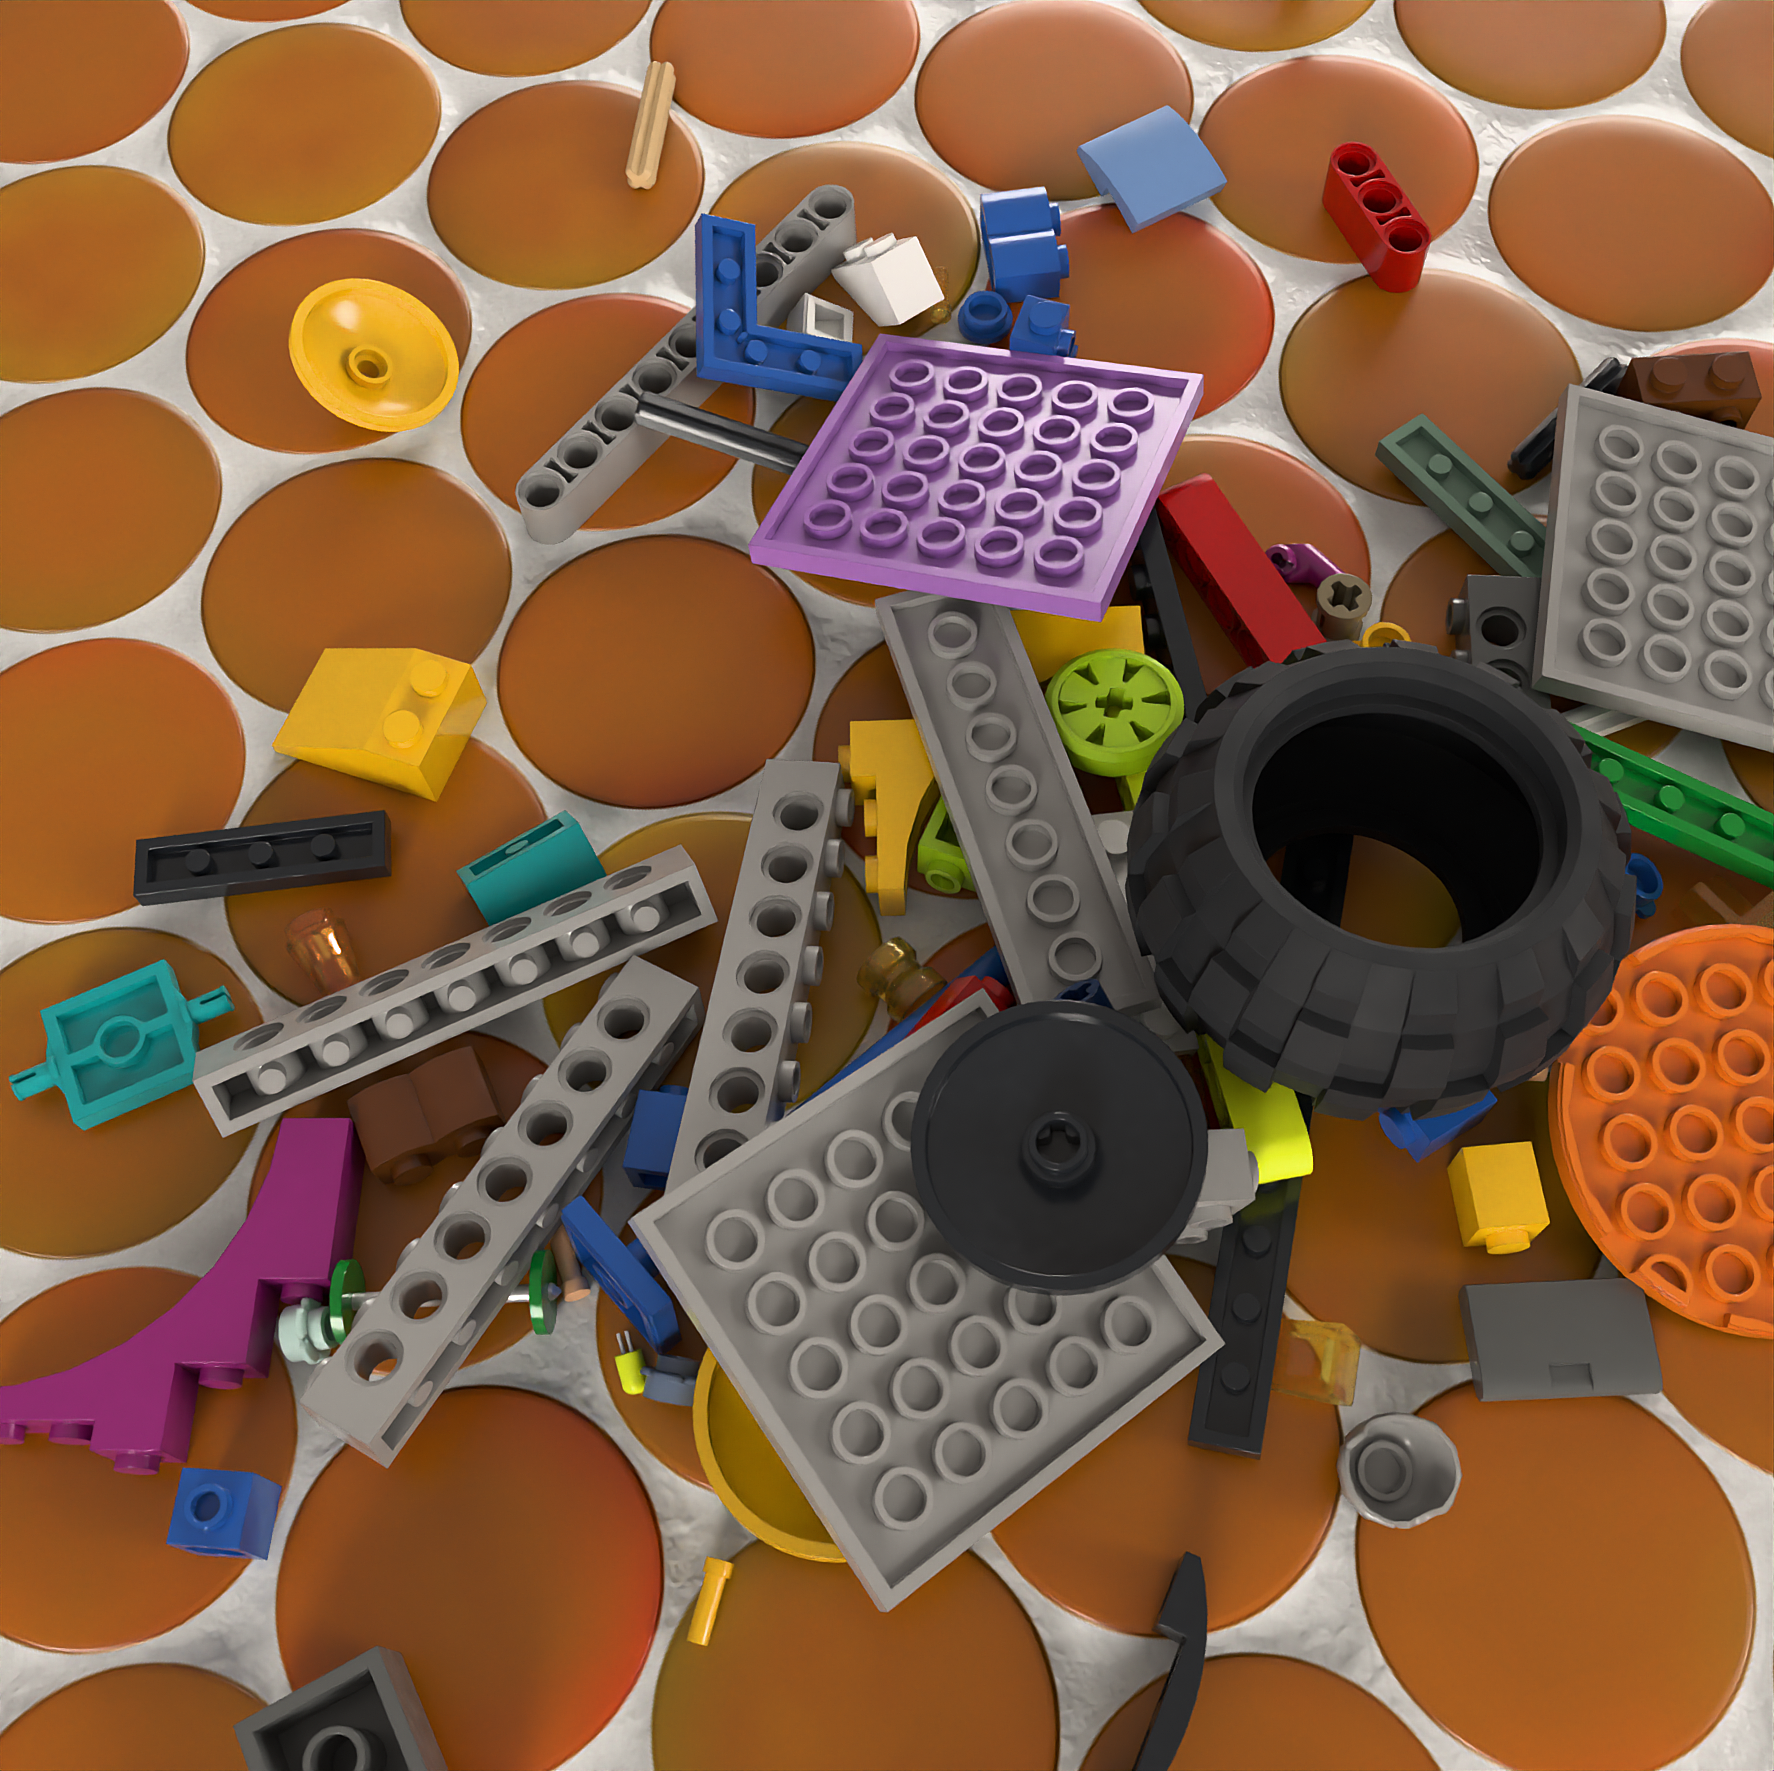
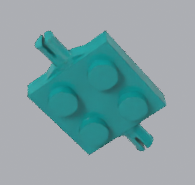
M165 959L41 1010L40 1014L48 1037L46 1061L17 1074L10 1075L9 1082L13 1084L10 1086L15 1096L20 1101H23L27 1097L57 1085L65 1094L73 1123L82 1130H87L194 1084L192 1080L196 1052L201 1051L198 1044L199 1024L229 1011H234L235 1006L232 1003V998L226 987L222 985L218 989L188 1001L181 993L174 969Z

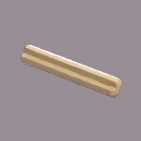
M653 61L647 67L625 171L628 176L627 182L634 189L642 187L648 190L655 184L676 82L673 74L674 67L667 61L663 64Z

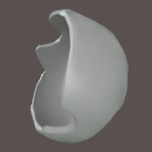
M1400 1412L1374 1415L1356 1425L1345 1436V1443L1339 1449L1336 1464L1342 1492L1346 1499L1364 1519L1391 1528H1412L1435 1516L1448 1512L1453 1506L1463 1476L1456 1446L1437 1423L1409 1413Z

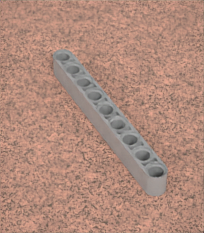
M828 184L817 187L756 246L757 325L778 328L787 319L789 313L804 293L811 294L832 273L831 269L846 259L843 252L856 244L855 203L852 193L845 187ZM696 306L520 478L516 484L515 494L528 534L534 541L541 544L554 545L564 542L571 537L671 436L635 422L636 406L644 391H649L698 408L723 383L697 377Z

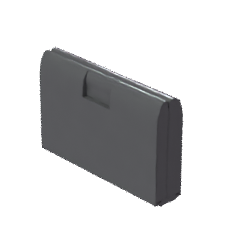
M1628 1278L1463 1285L1459 1290L1458 1298L1472 1379L1477 1399L1480 1402L1659 1394L1663 1389L1662 1372L1644 1289Z

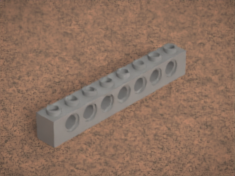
M766 759L664 1196L783 1119L786 1102L795 1103L798 1098L801 1078L800 1064L798 1061H795L798 1043H808L810 1038L812 1007L810 1003H807L810 986H819L822 979L823 949L818 945L821 931H830L833 924L834 895L829 891L832 877L841 878L844 869L845 846L844 841L840 840L842 827H851L854 819V790L845 789L840 763ZM779 934H785V935H783V936H781V937H774V936H777V935H779ZM777 988L770 993L759 994L766 989ZM766 1045L759 1051L745 1052L753 1046ZM742 1104H755L751 1109L743 1113H730L734 1108Z
M680 844L196 1052L192 1081L221 1136L224 1138L624 963L632 955L640 956L717 922L718 919L695 863Z
M632 955L620 973H613L608 977L599 992L596 1005L582 1023H576L568 1030L561 1043L560 1053L546 1072L538 1074L529 1082L522 1095L521 1105L507 1124L494 1130L487 1138L481 1151L480 1160L463 1182L454 1184L445 1194L440 1204L439 1215L424 1235L411 1241L403 1250L396 1265V1272L379 1295L371 1297L360 1307L354 1317L351 1327L352 1331L333 1356L322 1360L311 1373L306 1384V1392L298 1403L320 1427L384 1467L388 1468L506 1303L512 1291L530 1269L535 1250H543L563 1223L561 1210L585 1192L631 1127L639 1089L656 1091L703 1026L706 1014L699 987L635 955ZM630 1030L640 1031L631 1038L617 1039L624 1032ZM591 1081L603 1082L594 1090L588 1092L578 1091L583 1085ZM564 1133V1136L555 1144L549 1146L539 1145L548 1135ZM514 1187H525L524 1191L517 1198L507 1202L498 1201L507 1190ZM476 1242L484 1243L481 1250L473 1257L463 1260L456 1259L459 1252L467 1245ZM431 1300H441L440 1306L432 1315L423 1319H413L421 1305ZM388 1359H397V1363L389 1375L380 1380L369 1381L373 1369L379 1363Z

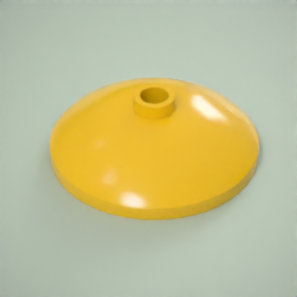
M343 279L327 283L312 291L302 301L290 326V357L293 367L304 387L327 410L357 426L385 432H398L418 428L431 422L446 408L456 389L459 376L458 356L445 326L421 301L392 285L369 279ZM360 372L367 373L371 378L364 376Z

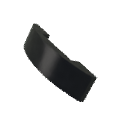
M1188 1551L1178 1561L1152 1631L1179 1643L1131 1771L1168 1770L1187 1730L1197 1699L1207 1642V1598L1201 1558Z

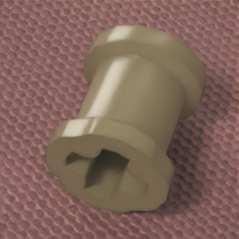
M1344 573L1331 575L1322 581L1316 594L1317 608L1313 611L1311 620L1327 642L1346 639L1351 641L1359 640L1360 631L1363 626L1362 618L1367 615L1372 604V592L1369 586L1361 578Z

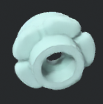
M305 1297L302 1298L301 1304L287 1306L283 1309L279 1319L278 1333L281 1348L287 1359L291 1362L305 1360L308 1364L312 1365L320 1363L329 1357L331 1348H335L338 1345L332 1332L329 1306H321V1303Z

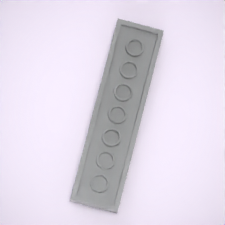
M912 590L875 599L877 618L1017 1006L1029 1002L1053 1000L1060 992L1077 982L1086 979H1096L1100 982L1115 1010L1131 1017L1161 1008L1163 1001L1158 993L1154 971L1148 956L1141 957L1126 901L1009 608L1007 606Z

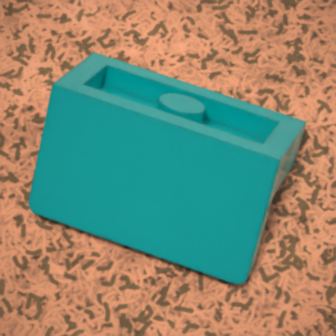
M566 810L456 871L489 926L607 876L580 824Z

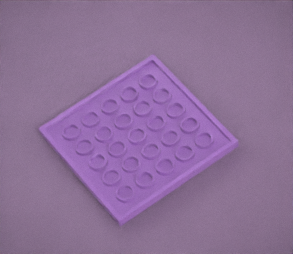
M879 334L749 542L748 547L751 561L753 564L1102 622L1204 394V375Z

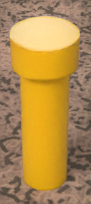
M706 1556L702 1569L705 1572V1576L687 1635V1641L708 1646L726 1579L731 1578L734 1567L733 1563Z

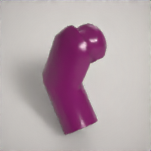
M1276 544L1265 552L1286 583H1311L1318 589L1322 581L1329 576L1339 573L1346 574L1311 544Z

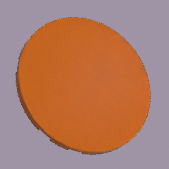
M1742 924L1706 925L1685 929L1661 937L1637 949L1621 960L1612 984V991L1588 1025L1574 1039L1567 1051L1552 1063L1547 1102L1548 1125L1553 1156L1563 1187L1587 1233L1611 1263L1626 1278L1644 1289L1645 1294L1671 1311L1698 1324L1722 1332L1751 1338L1774 1339V929Z

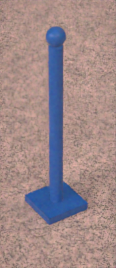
M996 945L793 1111L901 1042L956 978L976 975L982 980L984 976H989L1005 987L1010 983ZM578 1196L561 1210V1219L577 1260L656 1353L666 1354L682 1340L672 1300L654 1280L660 1274V1271L638 1237L625 1246L583 1196Z

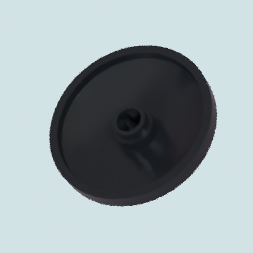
M1044 1000L1014 1006L993 1014L962 1034L945 1051L928 1075L919 1094L911 1127L910 1152L915 1183L922 1203L940 1235L964 1261L992 1280L1011 1288L1049 1296H1071L1088 1294L1123 1283L1143 1272L1173 1246L1192 1218L1201 1197L1208 1159V1130L1202 1102L1191 1076L1171 1048L1154 1032L1129 1016L1105 1006L1074 1000Z

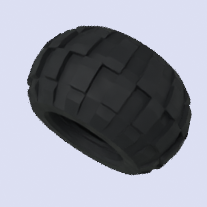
M1349 639L1307 646L1292 650L1281 664L1267 661L1255 669L1250 666L1218 686L1197 707L1194 722L1186 718L1166 738L1155 754L1144 776L1126 843L1128 874L1124 888L1133 932L1141 957L1154 956L1156 962L1154 979L1159 996L1187 1034L1194 1030L1198 1036L1207 1034L1224 1049L1223 1067L1255 1088L1266 1093L1274 1081L1292 1090L1312 1096L1313 1112L1364 1121L1374 1114L1379 1107H1396L1401 1114L1410 1112L1413 1121L1458 1112L1482 1101L1491 1088L1497 1087L1500 1092H1503L1531 1079L1550 1066L1567 1051L1571 1043L1592 1020L1612 991V984L1620 962L1631 945L1635 923L1637 876L1625 874V867L1631 860L1632 832L1617 791L1614 792L1608 777L1591 770L1592 751L1587 747L1586 741L1556 709L1541 708L1521 692L1522 688L1518 687L1519 681L1481 661L1477 666H1473L1458 659L1438 654L1436 646L1392 639L1391 643H1384L1382 647H1360ZM1319 834H1350L1389 844L1422 863L1446 887L1456 906L1461 922L1462 944L1433 949L1408 948L1380 943L1347 932L1325 921L1291 896L1273 876L1266 861L1285 846L1297 840Z

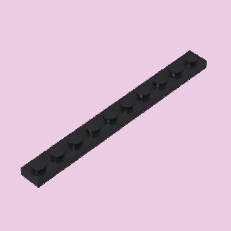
M1319 834L1287 845L1280 884L1307 909L1340 928L1354 835ZM1294 1090L1309 1135L1313 1113L1312 1096ZM1303 1176L1259 1184L1255 1192L1256 1199L1232 1215L1233 1222L1231 1224L1223 1226L1208 1319L1225 1345L1200 1364L1188 1435L1189 1446L1257 1460L1261 1458Z

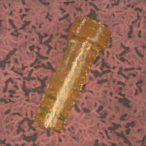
M938 266L933 269V273L945 299L930 307V319L935 324H946L952 317V308L949 304V272L946 267Z

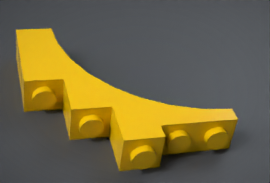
M1140 606L1108 607L1102 622L1030 610H1010L1044 698L1049 682L1055 673L1068 661L1081 654L1108 648L1127 649L1144 654ZM913 715L912 719L850 721V745L838 746V763L841 765L844 783L851 782L855 795V805H864L865 837H877V855L865 856L866 894L878 893L880 916L906 915L909 870L922 828L939 800L941 792Z

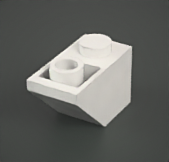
M890 233L874 241L872 237L865 239L843 252L846 261L831 269L835 280L879 327L900 325L945 299L917 236L896 240L894 234Z

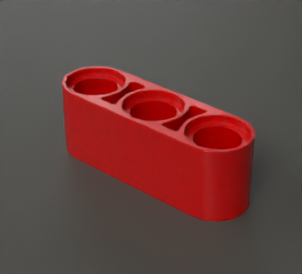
M1355 141L1338 145L1331 153L1322 194V203L1374 283L1387 292H1408L1415 288L1420 281L1431 243L1432 234L1430 229L1381 157L1371 146Z

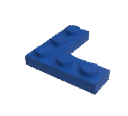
M703 213L700 215L695 224L697 377L837 402L863 361L862 344L757 325L755 224Z

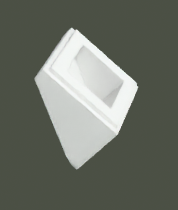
M804 293L788 315L786 330L852 343L853 311Z

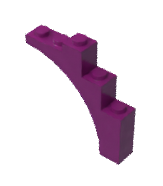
M282 1118L268 1174L247 1219L215 1265L172 1309L125 1343L72 1369L17 1385L1 1386L0 1444H23L26 1433H49L48 1440L54 1443L90 1445V1451L115 1461L114 1471L127 1474L159 1473L160 1462L186 1463L199 1385L218 1389H236L242 1387L243 1378H268L279 1301L297 1305L301 1304L302 1298L307 1297L323 1304L324 1296H330V1286L335 1266L340 1260H350L353 1257L366 1156L352 1120L350 1118Z

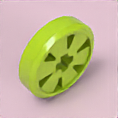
M1108 648L1081 654L1068 661L1055 673L1045 693L1046 703L1071 765L1095 775L1122 777L1146 771L1166 738L1183 722L1184 698L1175 677L1155 659L1132 650ZM1109 706L1122 707L1118 718L1105 716Z

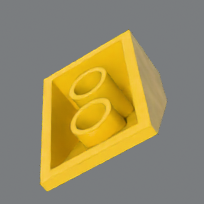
M325 648L276 736L272 747L275 752L437 802L487 704V700L471 664L417 648Z

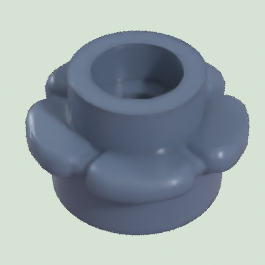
M658 1354L655 1367L643 1366L640 1369L641 1374L647 1375L642 1396L665 1403L693 1406L694 1389L700 1361L681 1356Z

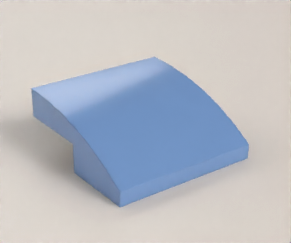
M1168 105L1082 144L1076 151L1101 197L1109 193L1111 194L1132 234L1221 192L1228 182L1198 135Z

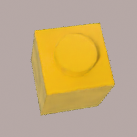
M1531 1141L1462 1147L1447 1167L1463 1247L1486 1245L1487 1252L1495 1255L1520 1252L1528 1249L1531 1246L1530 1242L1550 1223Z

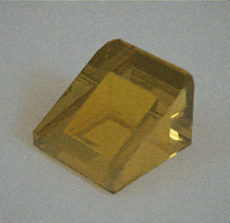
M1281 1319L1271 1391L1333 1405L1352 1406L1361 1349L1360 1337L1343 1323Z

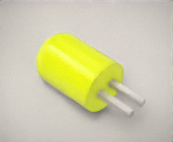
M627 1330L624 1333L629 1351L625 1352L621 1334L617 1333L616 1336L621 1354L614 1356L623 1390L628 1394L635 1395L642 1393L644 1390L647 1375L641 1374L640 1369L646 1366L642 1349H633L629 1331Z

